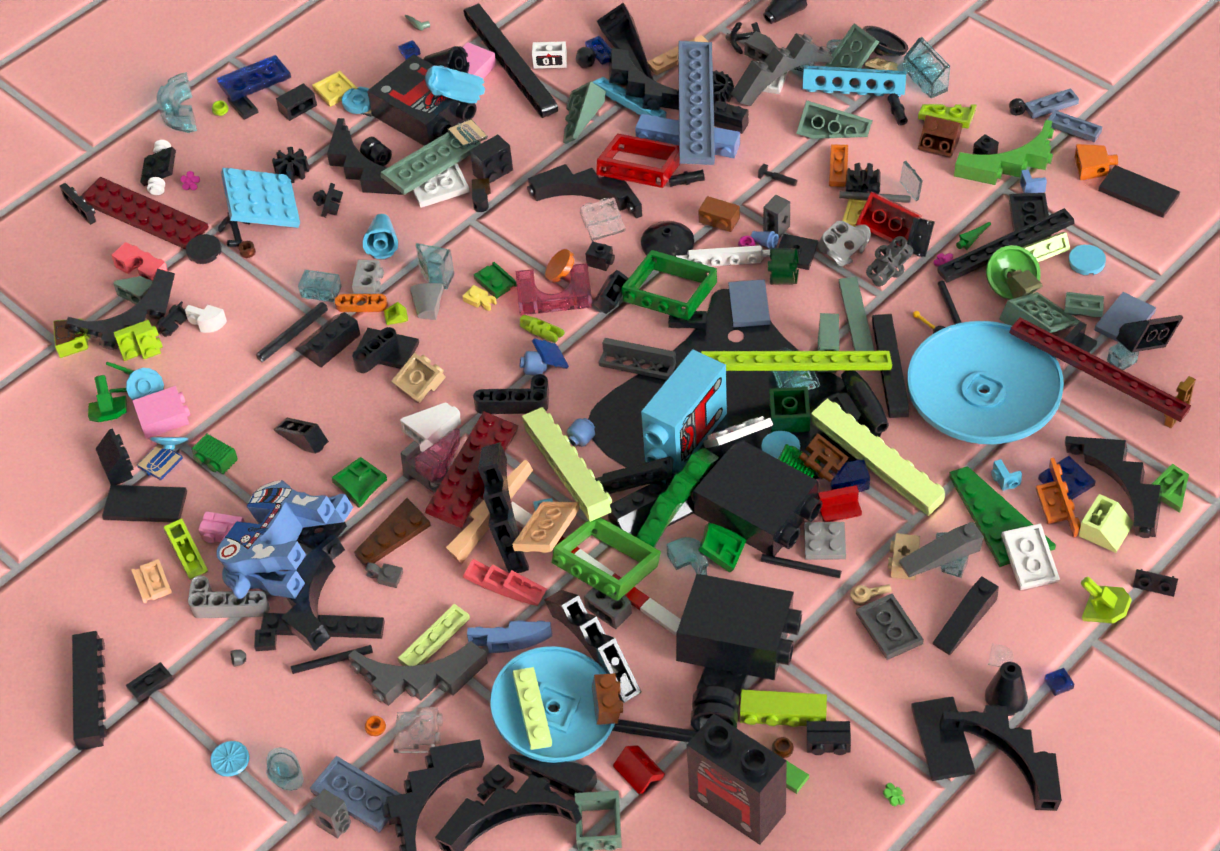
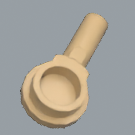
M888 584L869 589L866 586L857 585L851 589L850 596L855 604L864 605L870 601L871 597L891 592V587Z

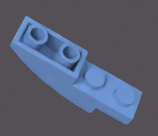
M518 620L509 621V628H468L467 637L468 642L472 641L477 646H488L489 653H502L521 650L541 643L552 637L551 622H525Z

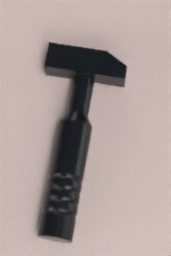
M763 164L758 170L759 179L765 174L792 186L797 184V179L767 171V164Z

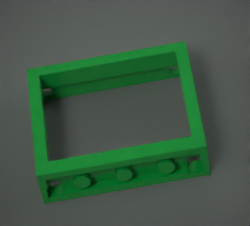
M651 250L622 286L623 302L689 321L716 285L717 268ZM653 270L701 283L687 303L639 289Z

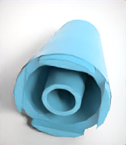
M386 214L376 215L363 237L365 252L368 255L371 254L376 259L389 258L398 249V238L392 222Z

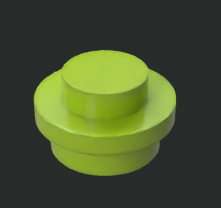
M219 100L213 103L212 112L214 115L222 116L228 112V105L224 101Z

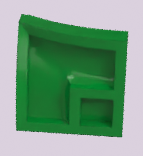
M362 457L332 477V483L339 487L359 508L378 487L387 481L386 474Z
M708 523L705 525L698 551L728 572H732L747 540L724 527Z

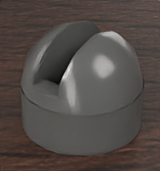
M232 650L230 652L234 667L246 662V653L243 650Z

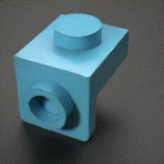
M1001 459L994 461L991 475L993 480L998 482L1002 491L1014 489L1021 485V471L1009 473Z

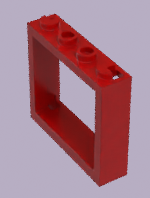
M617 133L597 158L596 175L663 188L680 165L679 145ZM618 151L667 161L662 168H656L613 158Z

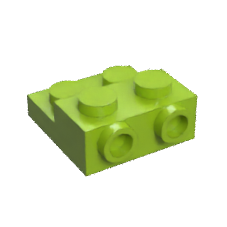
M149 320L113 332L124 361L142 355L143 359H147L161 354L160 348H163L160 338H156V336H159L155 325L151 326Z

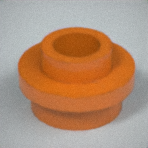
M371 716L365 723V731L370 736H379L386 729L384 719L379 716Z

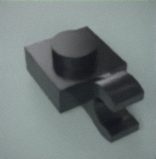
M498 764L483 777L484 783L477 787L479 792L477 796L485 801L499 786L506 789L514 781V777Z

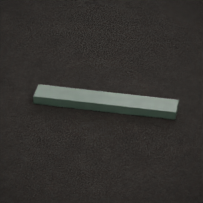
M857 277L839 279V287L854 351H875Z

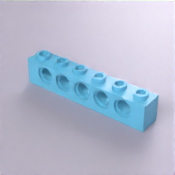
M805 65L803 89H806L808 92L823 90L825 93L840 91L842 94L857 92L859 95L874 93L876 96L895 93L901 97V95H905L907 71ZM818 76L824 77L825 82L818 83L816 81V78ZM835 77L841 78L842 83L835 84L833 82V79ZM856 78L859 84L852 85L850 80ZM873 79L876 81V85L869 86L867 81ZM890 80L893 82V86L886 87L884 82Z

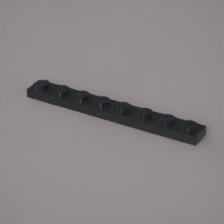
M1065 208L942 264L937 267V271L945 282L948 283L987 265L992 254L998 249L1011 245L1023 247L1037 242L1073 225L1074 218Z

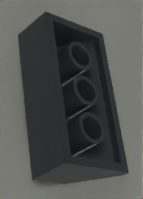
M674 471L672 472V478L651 483L610 504L611 513L608 514L609 521L637 537L651 513L650 510L657 498L668 489L677 473ZM691 496L687 498L668 526L694 513V503Z

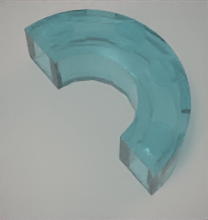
M187 72L170 78L165 86L160 87L157 93V104L161 117L167 126L174 130L190 133L197 131L192 105H181L185 100L192 98L191 85Z

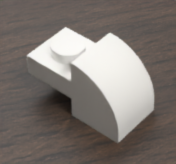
M188 305L185 309L188 322L198 325L200 332L203 333L217 331L227 322L224 310L211 305H207L205 309Z

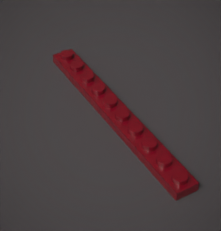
M1021 317L1010 328L1009 333L1179 422L1190 411L1191 405Z

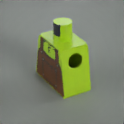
M67 320L53 321L55 347L60 358L89 348L88 339L90 337L80 332L79 334L69 332L68 329H65Z

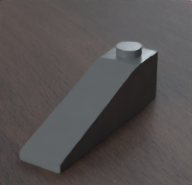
M970 522L949 531L899 560V564L910 578L979 552L984 536L976 524Z

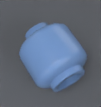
M526 351L524 357H520L519 366L523 368L525 375L535 376L536 374H543V371L546 372L547 364L543 362L538 351Z
M586 418L576 419L567 429L569 442L573 446H586L595 435L594 424Z

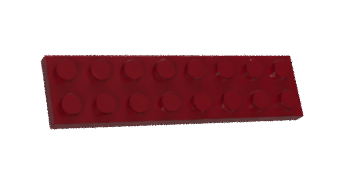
M99 177L81 195L85 199L86 204L91 205L95 210L185 250L186 245L194 237L203 235L209 228L208 223L103 177Z
M483 411L426 507L425 514L462 529L485 488L478 471L482 448L500 442L505 452L519 425Z

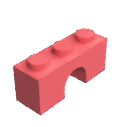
M127 242L111 255L115 267L127 274L138 268L139 276L153 281L157 268L167 271V265L162 259H157L150 253L144 252L137 246H132Z

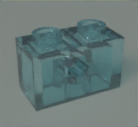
M311 270L304 271L298 284L301 298L335 302V298L342 287L339 274Z

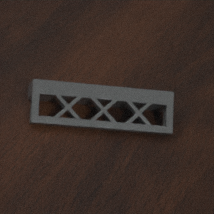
M604 338L602 342L603 353L598 362L601 367L668 380L673 374L677 364L675 351L610 338ZM607 356L615 357L616 359L612 362L605 361ZM630 360L633 361V364L624 365L622 362ZM644 364L651 365V367L647 369H643L640 366ZM663 367L669 368L667 373L659 372L658 369Z

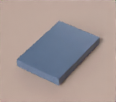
M765 279L728 282L733 327L770 325Z
M1122 292L1095 325L1094 330L1119 342L1116 340V337L1122 325L1149 320L1155 313L1156 307Z

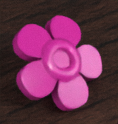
M188 171L187 176H181L180 181L184 183L182 188L184 190H189V188L196 190L198 186L195 183L200 182V177L194 176V172Z
M938 254L937 259L934 260V265L940 266L953 260V254Z

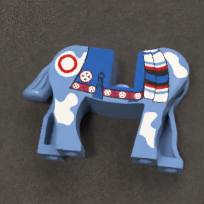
M283 480L273 481L258 488L252 494L247 504V508L258 524L237 521L217 548V558L224 566L222 571L224 583L233 591L237 599H242L249 589L255 588L262 589L273 596L295 599L305 584L296 571L306 556L297 542L304 527L344 522L353 509L345 494L333 497L325 495L311 496L305 492L293 490Z

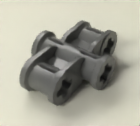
M902 236L893 239L888 246L882 245L878 247L875 251L877 259L867 268L866 275L878 287L885 285L891 277H900L905 270L903 264L912 256L913 248L907 244V240Z

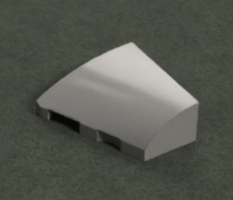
M424 283L411 286L410 291L418 318L436 320L444 289L443 284Z

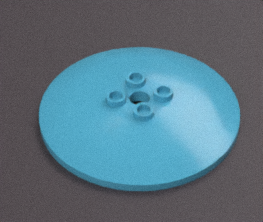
M550 646L523 652L509 661L495 679L490 700L494 724L502 738L512 748L529 758L542 762L557 763L571 762L586 757L601 747L610 736L615 725L596 724L592 693L593 678L595 674L607 673L592 658L569 648ZM532 667L535 670L552 739L551 747L530 750L512 675L513 670ZM556 705L559 711L551 712L548 706Z

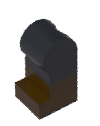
M489 178L472 179L474 210L485 212L489 208L487 194H491Z

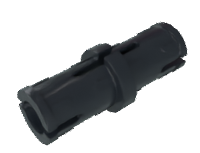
M892 93L888 96L891 113L895 116L898 125H904L908 121L904 113L905 108L901 104L898 94Z
M703 169L694 172L684 171L683 174L672 175L669 179L670 187L705 181Z

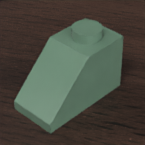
M138 276L116 280L113 284L118 296L137 304L146 295L153 281Z

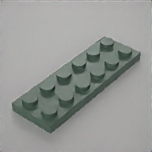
M457 127V130L468 141V144L463 145L449 131L381 171V178L405 195L470 156V150L481 143L467 132L464 133L460 127Z

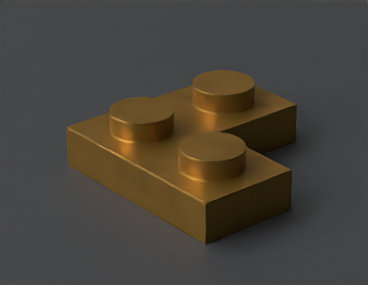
M1188 376L1184 382L1181 381L1176 389V392H1178L1176 398L1190 404L1196 379ZM1164 414V417H1166L1164 425L1172 428L1177 420Z

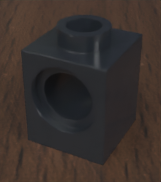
M984 134L974 143L973 154H997L999 142Z

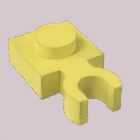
M475 285L462 296L464 302L476 308L482 305L487 311L491 310L489 303L497 304L495 297L488 296L487 291Z

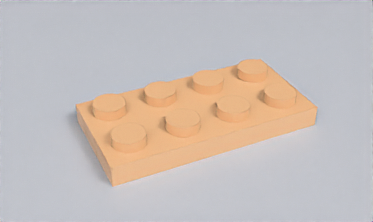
M542 502L513 542L514 551L551 552L579 511V503Z

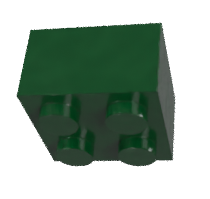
M808 387L769 389L770 418L773 423L771 433L774 431H810Z

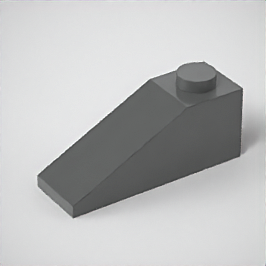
M756 31L744 42V55L759 62H764L772 49L777 46L770 37Z

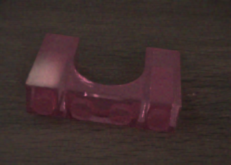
M587 263L573 265L570 270V285L564 291L556 294L541 292L536 287L533 269L515 271L520 315L592 308Z

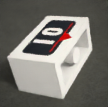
M566 41L533 42L532 59L534 69L567 68Z

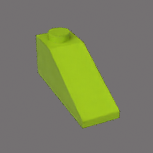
M181 518L164 526V532L189 579L191 580L208 572L183 519Z

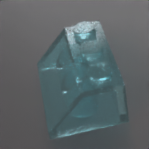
M923 37L918 38L904 56L903 71H907L913 82L930 98H934L948 92L950 65Z

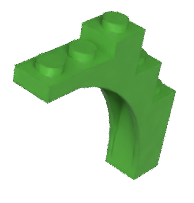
M1045 120L1043 129L1038 136L1017 149L991 155L960 152L955 163L954 177L996 185L997 179H1001L1002 174L1020 178L1021 170H1027V167L1046 170L1047 164H1051L1053 154L1050 153L1051 146L1049 140L1053 138L1054 134L1052 121Z

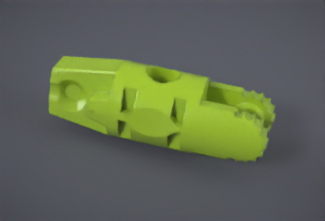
M527 315L520 317V327L550 342L556 343L558 337H562L565 333L563 329L541 319Z

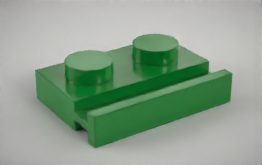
M495 262L474 274V279L496 299L508 292L511 287L517 286L516 280Z

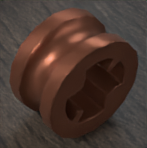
M243 241L238 246L240 255L243 258L253 257L256 253L254 244L251 241Z

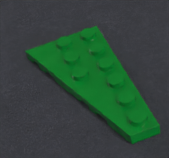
M968 466L949 472L953 485L976 526L984 536V540L999 567L1011 564L1001 533L1033 524ZM1045 535L1050 551L1055 550L1056 544Z

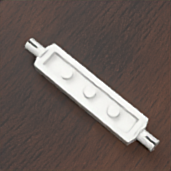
M761 246L688 250L687 255H676V257L707 266L761 263L763 257H770V249L763 250Z

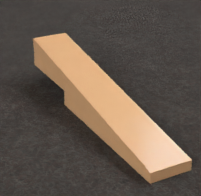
M526 459L507 477L510 499H512L533 471ZM484 500L469 514L473 521L446 547L449 553L461 565L489 529L490 512Z

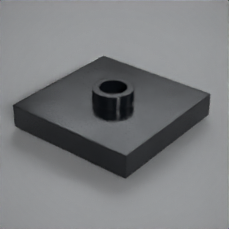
M783 234L778 248L797 249L799 257L797 268L809 270L817 249L818 240Z

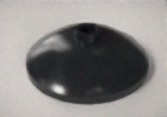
M876 26L863 27V30L879 41L874 49L877 55L901 56L907 53L908 45L894 33Z
M661 221L651 225L644 231L641 237V247L646 255L651 250L675 257L676 255H687L688 250H692L694 247V235L682 223Z

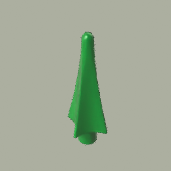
M987 222L974 230L959 235L960 241L956 243V247L958 249L965 247L968 250L974 241L991 225V222Z

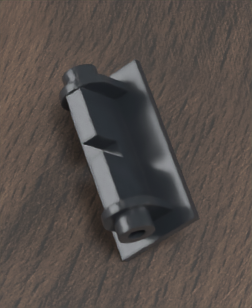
M182 301L177 306L173 305L168 312L169 314L166 317H161L157 322L158 333L162 331L161 333L164 337L171 336L179 327L174 323L175 321L181 325L187 319L185 309L182 308Z
M1137 569L1133 587L1174 597L1178 578Z

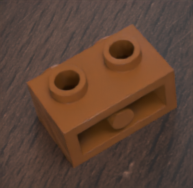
M707 196L698 210L699 223L732 232L740 219V206Z
M615 673L595 674L592 683L596 724H617L620 713H623V701L619 700L618 696L621 693L620 681H616Z

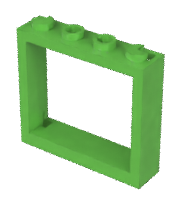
M600 517L591 522L588 520L555 546L551 563L618 601L658 567L661 551ZM592 535L638 561L639 564L618 580L571 553V551Z

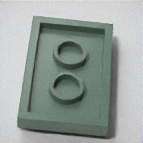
M854 23L831 55L833 57L832 61L826 63L825 66L862 68L879 41Z

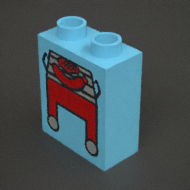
M693 349L641 411L645 462L671 456L674 459L672 472L679 473L683 470L690 456L699 450L703 441L708 438L707 435L714 431L727 414L726 364Z

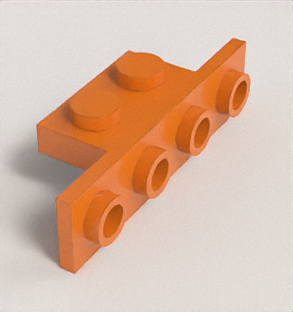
M1050 458L1049 468L1054 481L1037 485L1036 492L1047 524L1067 520L1074 538L1078 536L1081 524L1079 518L1074 516L1073 511L1075 508L1072 499H1068L1067 483L1065 481L1062 482L1061 466L1056 464L1055 458Z

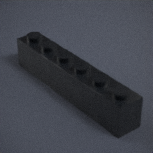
M97 631L72 635L73 740L78 750L104 746V738L107 737L106 726L103 725V720L106 719V710L103 707V702H106V694L103 689L106 679L104 672H102V667H105V658L102 655V650H105L104 639L99 637Z

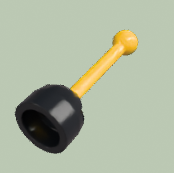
M919 311L913 312V317L919 318L926 325L932 328L933 334L943 328H946L940 325L935 327L933 324H931L929 321L923 318L920 315Z

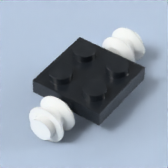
M166 140L156 141L153 149L154 154L144 158L140 182L144 186L148 185L147 190L153 195L164 193L165 181L163 178L173 173L176 150Z

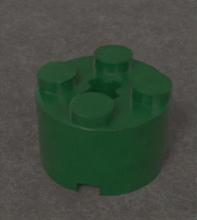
M770 248L771 261H768V272H771L770 284H797L799 276L797 249Z

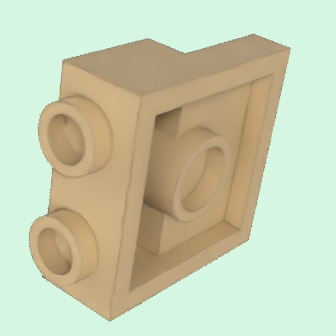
M414 353L391 382L420 403L430 390L435 391L445 379V376L442 374L444 370L437 364L432 366L430 364L431 360L425 355L420 357Z

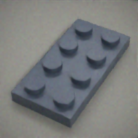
M338 756L331 761L310 787L311 792L317 796L323 789H326L344 800L350 816L378 833L388 822V818H384L382 805H385L386 798L400 795L399 792Z

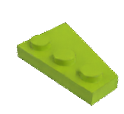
M922 104L918 119L925 121L926 115L962 123V128L969 129L977 105L971 104L970 107H961V104H955L954 107H946L943 104Z

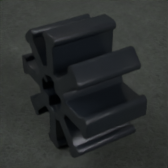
M287 147V155L282 153L281 150L276 152L277 159H272L275 174L287 175L291 179V183H295V175L301 180L306 177L304 171L309 172L307 156H304L302 149H298L294 153L293 147Z
M860 163L854 164V170L848 168L846 171V192H875L879 194L880 170L873 171V164L867 163L865 170H862Z

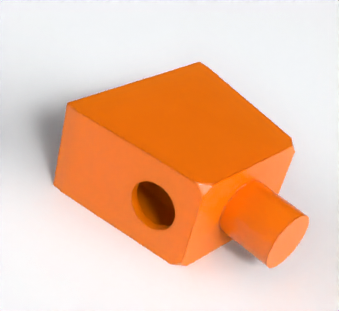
M1076 144L1074 158L1080 180L1106 176L1109 166L1118 165V155H1108L1104 145Z

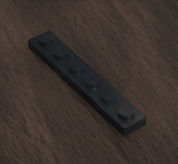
M264 613L261 629L276 628L277 635H294L282 620L283 613ZM318 615L319 622L324 626L330 637L382 639L385 624L384 617Z

